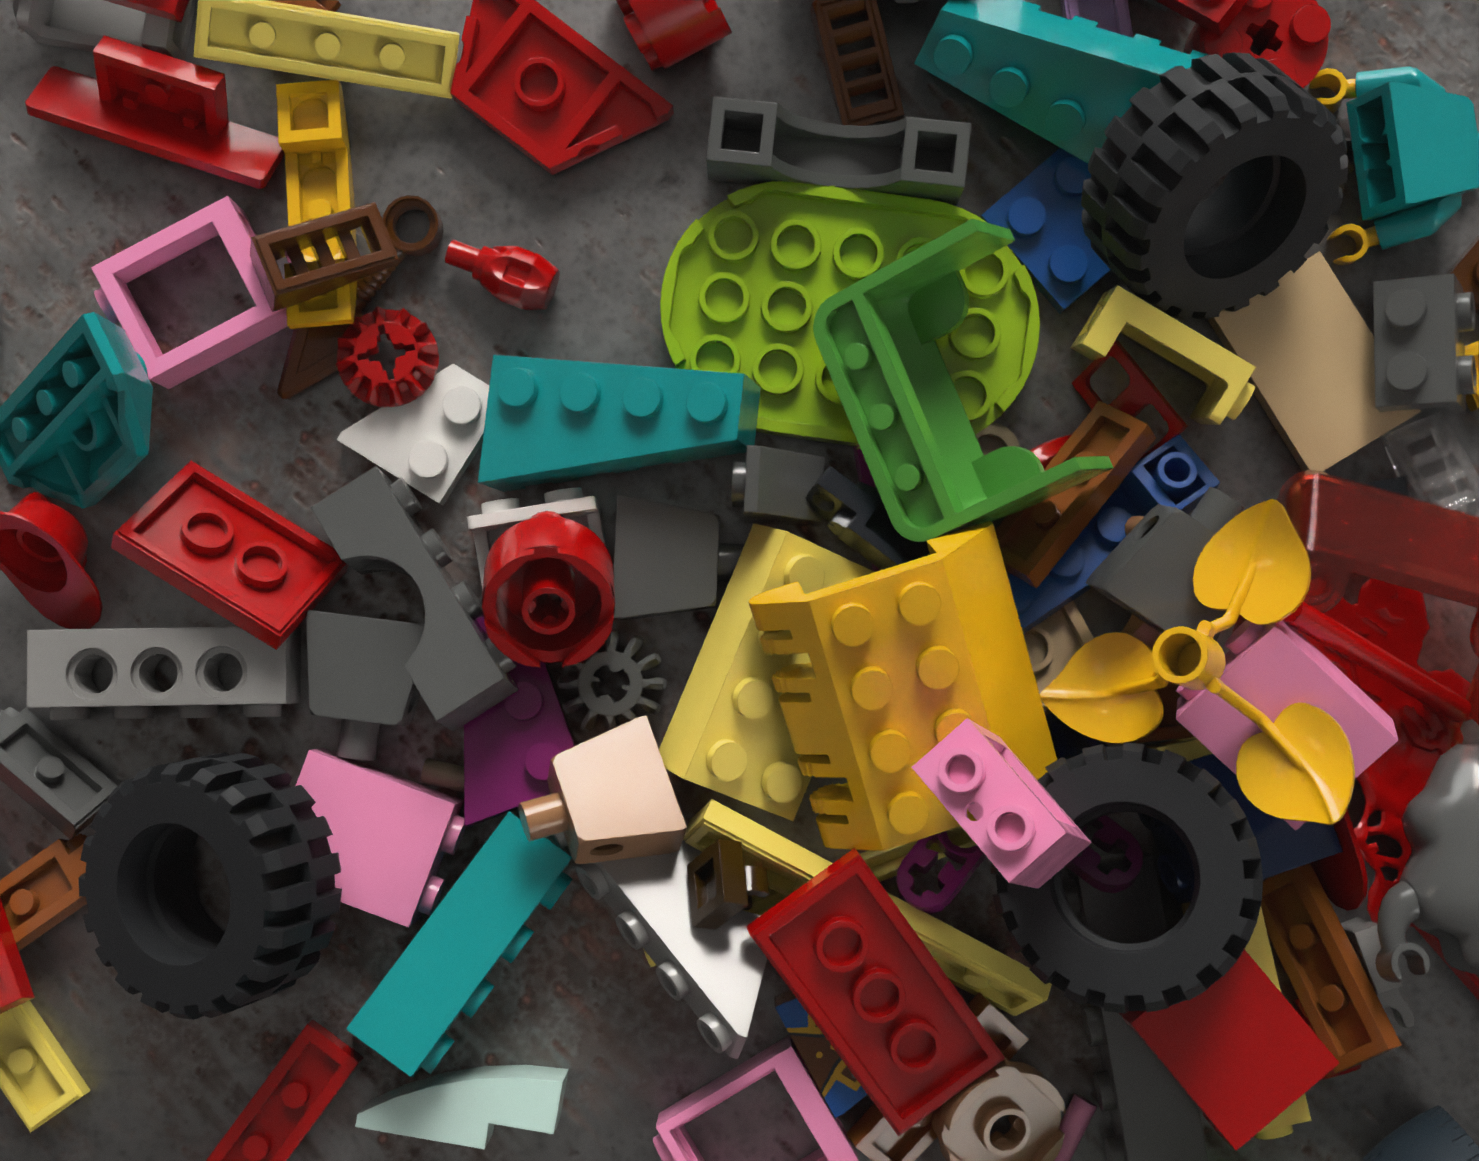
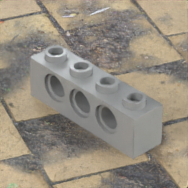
M240 627L27 630V708L50 707V720L90 719V707L114 706V719L154 718V706L178 705V718L218 717V705L242 704V717L281 716V704L301 703V628L299 627L290 634L277 650ZM229 655L236 657L242 667L241 680L231 690L226 689L218 679V667L221 661ZM166 656L174 661L178 671L176 682L167 691L163 690L155 679V668L158 662ZM104 657L112 666L113 678L108 688L100 691L93 683L92 670L96 662Z

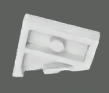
M451 364L436 374L430 387L419 398L402 406L379 408L343 430L337 440L397 478L402 477L407 484L439 504L444 505L483 443L489 385L457 365Z

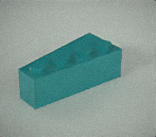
M948 0L940 10L914 64L1082 161L1089 163L1094 148H1102L1107 139L1104 130L1115 115L1121 118L1132 106L1129 100L1143 87L1149 90L1161 82L1159 75L1175 66H1183L1185 69L1190 68L1192 59L1209 54L1192 50L1191 54L1160 46L1161 40L1137 33L1134 38L1097 28L1098 22L1079 16H1074L1070 20L1042 12L1040 5L1023 0Z
M493 355L478 483L507 492L525 489V486L549 482L556 484L579 480V477L609 472L617 474L664 463L677 464L747 452V445H755L761 387L742 373Z
M509 811L346 1030L408 1076L414 1078L421 1067L431 1074L455 1041L446 1034L461 1012L472 1018L495 987L486 977L499 959L502 957L511 964L533 935L534 931L525 924L539 904H542L548 910H551L573 880V878L563 872L572 857L545 837L529 842L524 833L521 820Z

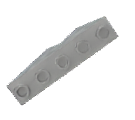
M564 832L545 837L561 850L564 848L571 856ZM684 840L680 850L670 854L587 864L576 863L578 866L576 873L585 890L596 900L603 897L617 915L615 918L616 925L623 938L636 950L643 947L658 966L656 968V975L665 991L676 1001L684 999L699 1018L697 1020V1027L707 1044L717 1053L725 1051L729 1057L738 1059L748 1036L767 957L746 928L748 924L761 915L741 910L716 930L692 927L687 865L701 854L702 851L688 845Z

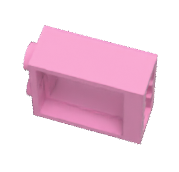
M229 196L214 202L91 267L101 288L94 291L100 308L109 321L114 324L120 322L135 352L144 360L149 380L167 389L186 381L288 327L286 308L272 312L250 258L251 237L257 236L244 210ZM220 235L256 306L163 354L126 283Z
M968 718L912 766V769L1009 883L1039 889L1092 843L1005 742L996 734ZM967 809L977 821H971L967 817Z
M790 1035L658 1114L656 1129L659 1134L653 1137L654 1146L662 1161H705L684 1125L771 1072L776 1071L820 1146L819 1149L799 1161H859L856 1147L847 1136L844 1125L839 1117H834Z

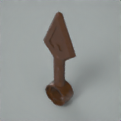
M406 195L395 199L387 206L383 214V222L399 261L397 265L357 280L355 317L363 316L367 303L372 301V297L376 296L377 291L382 288L381 285L386 283V279L390 278L391 272L396 270V266L400 265L406 255L420 257L431 253L438 247L443 237V223L438 212L427 200L419 196ZM410 210L425 212L430 221L427 235L416 243H406L400 240L396 231L400 216ZM350 324L297 328L293 330L277 389L279 397L290 399L338 371L336 366L338 338L343 336Z

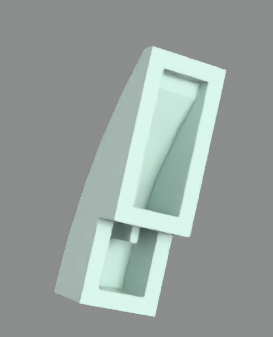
M499 1065L445 1072L405 1084L371 1099L357 1114L355 1127L478 1149L486 1148L493 1135L495 1124L554 1134L561 1117L569 1069L535 1065Z

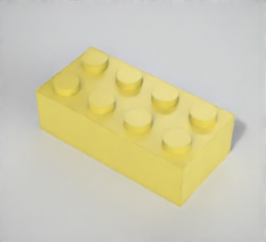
M753 523L659 748L665 768L687 781L794 821L812 776L808 777L801 774L797 761L801 754H797L794 751L779 703V697L784 693H778L775 690L772 674L791 664L811 662L808 653H774L772 655L771 653H764L760 636L768 631L757 630L749 606V600L760 593L797 581L804 594H808L874 573V571L788 531Z

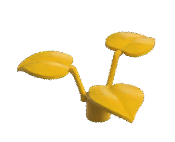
M1275 499L1258 503L1232 518L1209 540L1197 559L1193 574L1195 596L1206 607L1226 611L1222 617L1211 622L1207 620L1201 621L1198 624L1197 630L1184 626L1170 628L1157 638L1152 650L1143 641L1127 633L1112 632L1097 636L1075 652L1060 674L1040 693L1041 700L1045 706L1070 728L1102 742L1123 744L1136 742L1147 737L1160 725L1163 719L1164 708L1156 689L1166 687L1169 682L1190 690L1208 689L1211 693L1219 696L1254 722L1263 731L1249 737L1242 744L1236 761V774L1239 786L1246 798L1255 807L1266 814L1280 819L1333 825L1343 818L1352 797L1355 780L1352 749L1342 727L1331 715L1307 703H1294L1286 707L1273 723L1264 713L1226 686L1220 679L1225 669V655L1222 647L1213 639L1214 635L1232 627L1239 615L1257 625H1272L1280 622L1298 609L1309 590L1311 566L1308 553L1293 527L1284 506Z

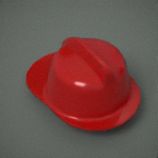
M30 493L9 512L0 511V570L4 572L25 599L47 619L68 629H91L101 619L103 605L97 587L84 570L87 563L88 535L84 526L75 516L62 507L53 504L41 493Z

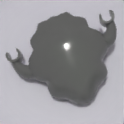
M1457 744L1440 756L1423 790L1406 805L1401 818L1404 833L1411 845L1412 853L1404 866L1399 883L1390 888L1381 901L1377 924L1381 949L1377 953L1375 960L1376 970L1380 977L1388 982H1402L1403 975L1398 968V958L1401 953L1407 960L1408 969L1414 975H1425L1431 966L1426 951L1421 946L1407 943L1406 932L1411 923L1438 938L1444 958L1451 967L1475 974L1479 978V744Z

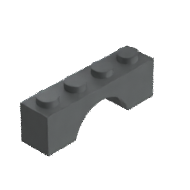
M713 96L706 158L708 180L752 185L772 181L835 186L931 199L957 206L965 188L971 123L905 117L896 122L881 125H839L801 117L786 110L779 103Z
M375 466L311 507L341 560L358 573L363 575L381 571L397 572L412 577L416 582L424 601L425 625L421 640L404 667L436 722L454 732L519 690L509 674V671L517 667L516 662L499 651L490 638L486 636L477 621V618L483 615L481 603L465 581L456 585L445 566L451 563L453 558L434 529L424 533L414 516L422 510V507L402 477L393 482Z

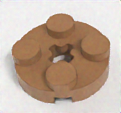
M1005 1057L1003 1061L940 1106L933 1115L932 1126L938 1136L940 1151L946 1161H1054L1062 1148L1065 1136L1059 1128L1062 1119L1061 1111L1065 1114L1066 1112L1060 1093L1040 1071L1029 1064L1012 1062ZM1009 1115L1008 1121L1012 1125L1011 1129L1004 1135L999 1131H995L990 1135L993 1124L1002 1116Z

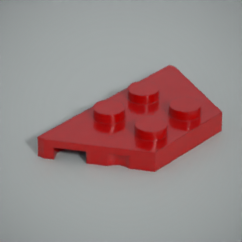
M473 0L470 16H466L461 39L463 43L461 60L456 64L450 93L454 101L551 175L668 121L674 114V107L670 102L536 0Z

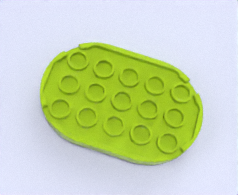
M785 181L766 182L740 189L727 195L726 200L710 209L699 220L696 218L684 232L670 256L663 278L660 299L661 324L670 358L676 369L742 373L759 385L761 392L756 432L857 446L859 445L814 337L813 323L818 308L832 295L971 219L986 221L963 208L949 203L860 189ZM1008 246L959 271L969 294L967 316L956 330L935 340L975 435L996 421L1016 399L1031 372L1039 343L1040 317L1036 292L1025 265H1021Z

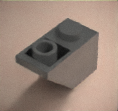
M747 445L746 462L733 461L732 507H744V523L819 527L822 516L810 506L805 497L824 472L825 457L764 446Z

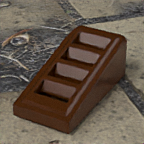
M813 1L810 17L841 125H880L904 118L905 114L877 1ZM858 17L862 18L863 22L832 30L831 25ZM868 39L870 48L839 56L837 47ZM872 65L876 66L877 74L845 82L843 73ZM882 89L885 99L852 108L851 97Z
M375 202L251 237L250 258L272 312L320 296L397 265L399 261ZM361 227L371 251L370 254L360 256L350 232L351 230ZM336 237L345 261L335 263L326 240ZM311 247L319 269L309 271L301 250ZM284 257L287 258L293 273L292 277L283 279L276 260Z

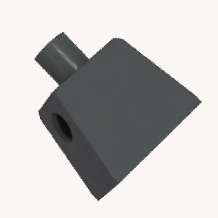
M1213 487L1208 488L1190 516L1176 507L1158 504L1145 515L1093 571L1085 583L1161 634L1170 628L1178 626L1197 630L1198 624L1201 621L1207 620L1211 622L1222 617L1226 612L1204 606L1195 596L1193 574L1197 559L1209 540L1226 523L1241 513L1244 507L1227 494ZM1221 632L1214 635L1213 639L1217 641Z
M617 495L614 551V619L630 620L717 608L718 581H730L745 544L720 543V515L628 495Z
M307 610L309 709L311 715L342 719L337 749L338 757L375 761L380 724L394 726L411 724L420 693L404 666L416 650L425 624Z

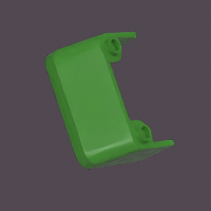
M976 219L963 223L832 295L820 305L813 323L816 343L890 521L901 536L915 542H925L1022 511L1114 468L1109 456L1071 458L1045 471L1041 461L1033 452L1018 446L1002 447L986 455L983 454L935 341L956 330L967 316L969 294L959 271L1015 241L1010 229Z

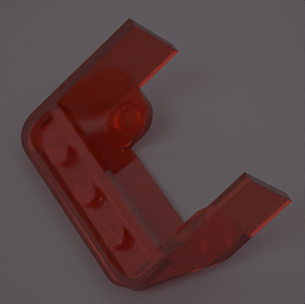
M1317 470L1299 472L1285 482L1280 490L1277 501L1284 506L1293 527L1308 553L1311 566V582L1304 602L1323 613L1331 610L1342 599L1351 573L1476 607L1478 609L1471 625L1469 638L1472 650L1479 658L1478 515ZM1239 615L1235 623L1233 632L1246 621L1241 615ZM1479 662L1465 698L1471 703L1469 717L1478 725Z

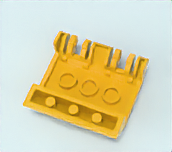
M987 521L927 540L930 555L808 594H804L797 581L760 593L749 600V606L757 630L768 631L760 636L764 653H771V655L774 653H808L811 663L791 664L781 668L779 671H775L776 673L772 674V680L775 690L778 693H784L779 697V703L794 751L797 754H801V757H798L797 760L801 774L808 777L846 778L847 781L844 784L832 783L831 785H824L818 788V790L812 791L813 793L809 795L812 810L815 811V814L819 813L816 817V823L823 845L826 848L885 851L960 827V824L912 769V766L967 718L999 736L1037 780L1048 772L1045 767L1057 761L993 522ZM967 809V817L971 821H977Z

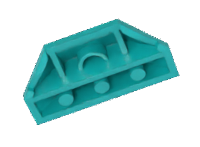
M95 312L82 314L1 405L0 466L9 484L21 488L32 487L45 496L81 508H87L96 505L149 454L153 386L148 378L144 360L135 352L124 329Z

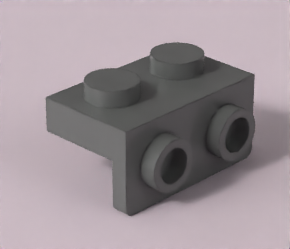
M1454 273L1374 281L1375 407L1380 412L1447 407L1451 413L1465 412L1466 394H1476L1477 390L1474 355L1465 356L1464 331L1475 330L1476 313L1473 292L1463 293V287Z

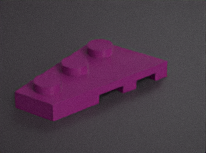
M484 617L477 618V621L488 637L484 625ZM516 662L517 667L509 671V674L519 690L464 725V814L466 827H471L506 814L509 811L519 809L518 804L520 802L549 795L550 790L547 778L550 760L555 755L576 746L547 663L541 662V668Z

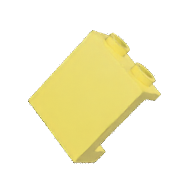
M1118 285L1103 293L1070 347L1090 360L1106 357L1116 338L1121 333L1206 384V391L1190 415V418L1199 424L1220 425L1226 416L1235 420L1245 408L1255 390V386L1247 382L1256 368L1254 365Z

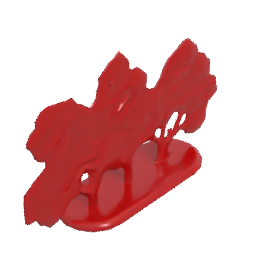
M1385 567L1377 568L1374 575L1362 585L1359 590L1358 602L1355 604H1350L1320 576L1311 578L1304 602L1464 697L1471 703V712L1464 721L1454 722L1299 631L1393 719L1398 736V741L1356 777L1365 796L1364 813L1358 826L1353 828L1348 809L1343 818L1333 824L1343 852L1311 863L1328 899L1336 906L1349 911L1359 908L1367 895L1368 877L1364 863L1365 860L1376 872L1374 882L1368 890L1367 911L1372 922L1377 924L1381 901L1387 891L1399 883L1404 866L1412 853L1411 845L1404 833L1401 821L1406 805L1423 790L1440 756L1455 745L1462 744L1464 738L1460 728L1463 722L1471 720L1479 705V692L1472 687L1469 681L1453 669L1427 672L1418 665L1417 661L1423 647V640L1430 630L1422 588L1416 580L1408 575L1399 577L1391 569ZM1375 810L1381 811L1380 825L1368 826L1367 822L1370 815ZM1384 834L1397 840L1402 847V855L1399 858H1392L1376 854L1379 851L1377 842L1368 845L1366 843L1367 837ZM1388 866L1397 870L1398 877L1393 881L1386 880L1381 868Z

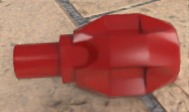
M453 239L445 255V263L472 273V279L480 281V285L497 299L524 310L547 309L559 281L560 271L557 267L540 254L519 246H493V249L483 246L480 250Z

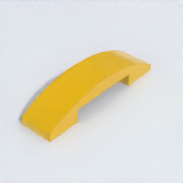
M331 79L276 84L278 141L285 153L288 226L355 208L348 127L340 81ZM353 229L350 232L357 246L356 229ZM336 237L326 240L335 263L345 261ZM311 247L301 250L309 271L319 269ZM284 264L285 278L292 277L293 273L289 264ZM357 281L300 304L287 307V326L290 329L354 324Z

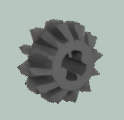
M612 629L606 640L605 652H602L600 648L590 656L589 660L569 665L580 670L579 678H558V688H578L580 696L568 700L563 705V709L567 714L577 712L585 705L590 708L582 720V730L586 732L592 731L597 725L600 716L605 715V732L619 726L620 714H623L626 722L639 717L634 710L637 705L654 715L658 714L661 710L659 703L645 697L644 694L646 689H666L667 680L659 677L646 679L644 672L657 667L662 662V659L658 653L650 654L640 662L634 659L643 647L644 639L642 637L634 635L630 639L624 653L619 652L620 633L617 629ZM607 666L612 672L619 673L625 671L628 674L629 685L621 686L622 689L628 692L620 701H617L612 694L601 696L598 693L596 682L604 681L598 675Z

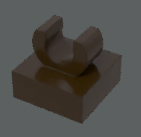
M717 839L687 865L692 927L716 930L741 910L751 909L753 907L752 896L766 897L769 895L767 869L760 866H744L742 842Z

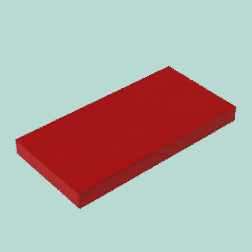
M855 848L746 926L750 936L898 1136L902 1135L1005 1059L1004 1055Z

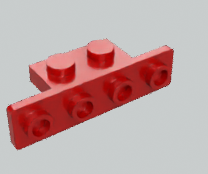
M105 35L93 50L97 79L53 66L49 68L25 101L27 114L258 189H262L267 185L285 155L279 145L277 136L229 121L224 73Z

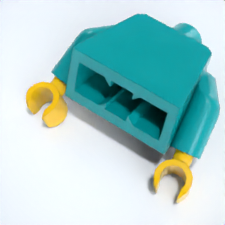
M1410 66L1361 71L1356 73V79L1348 80L1338 70L1326 68L1320 70L1310 82L1309 88L1311 89L1327 87L1335 93V96L1332 98H1317L1332 114L1339 109L1343 99L1355 98L1347 102L1346 106L1362 220H1374L1375 226L1363 229L1355 224H1345L1333 231L1327 240L1334 239L1339 235H1349L1356 242L1354 255H1346L1333 261L1335 264L1341 266L1350 265L1362 258L1368 248L1379 244L1382 250L1432 235L1460 210L1462 195L1479 188V132L1477 131L1474 104L1468 97L1447 93L1443 86L1419 69Z

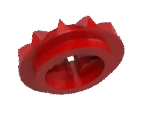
M377 306L370 313L361 317H354V324H350L343 336L338 338L336 366L344 385L354 396L370 405L398 407L408 404L426 392L437 374L439 352L436 340L426 322H422L411 315L405 308L393 310ZM386 334L387 340L391 341L395 350L405 349V355L395 358L396 368L393 369L394 379L389 380L387 371L383 370L380 361H369L370 355H375L379 352L380 335Z

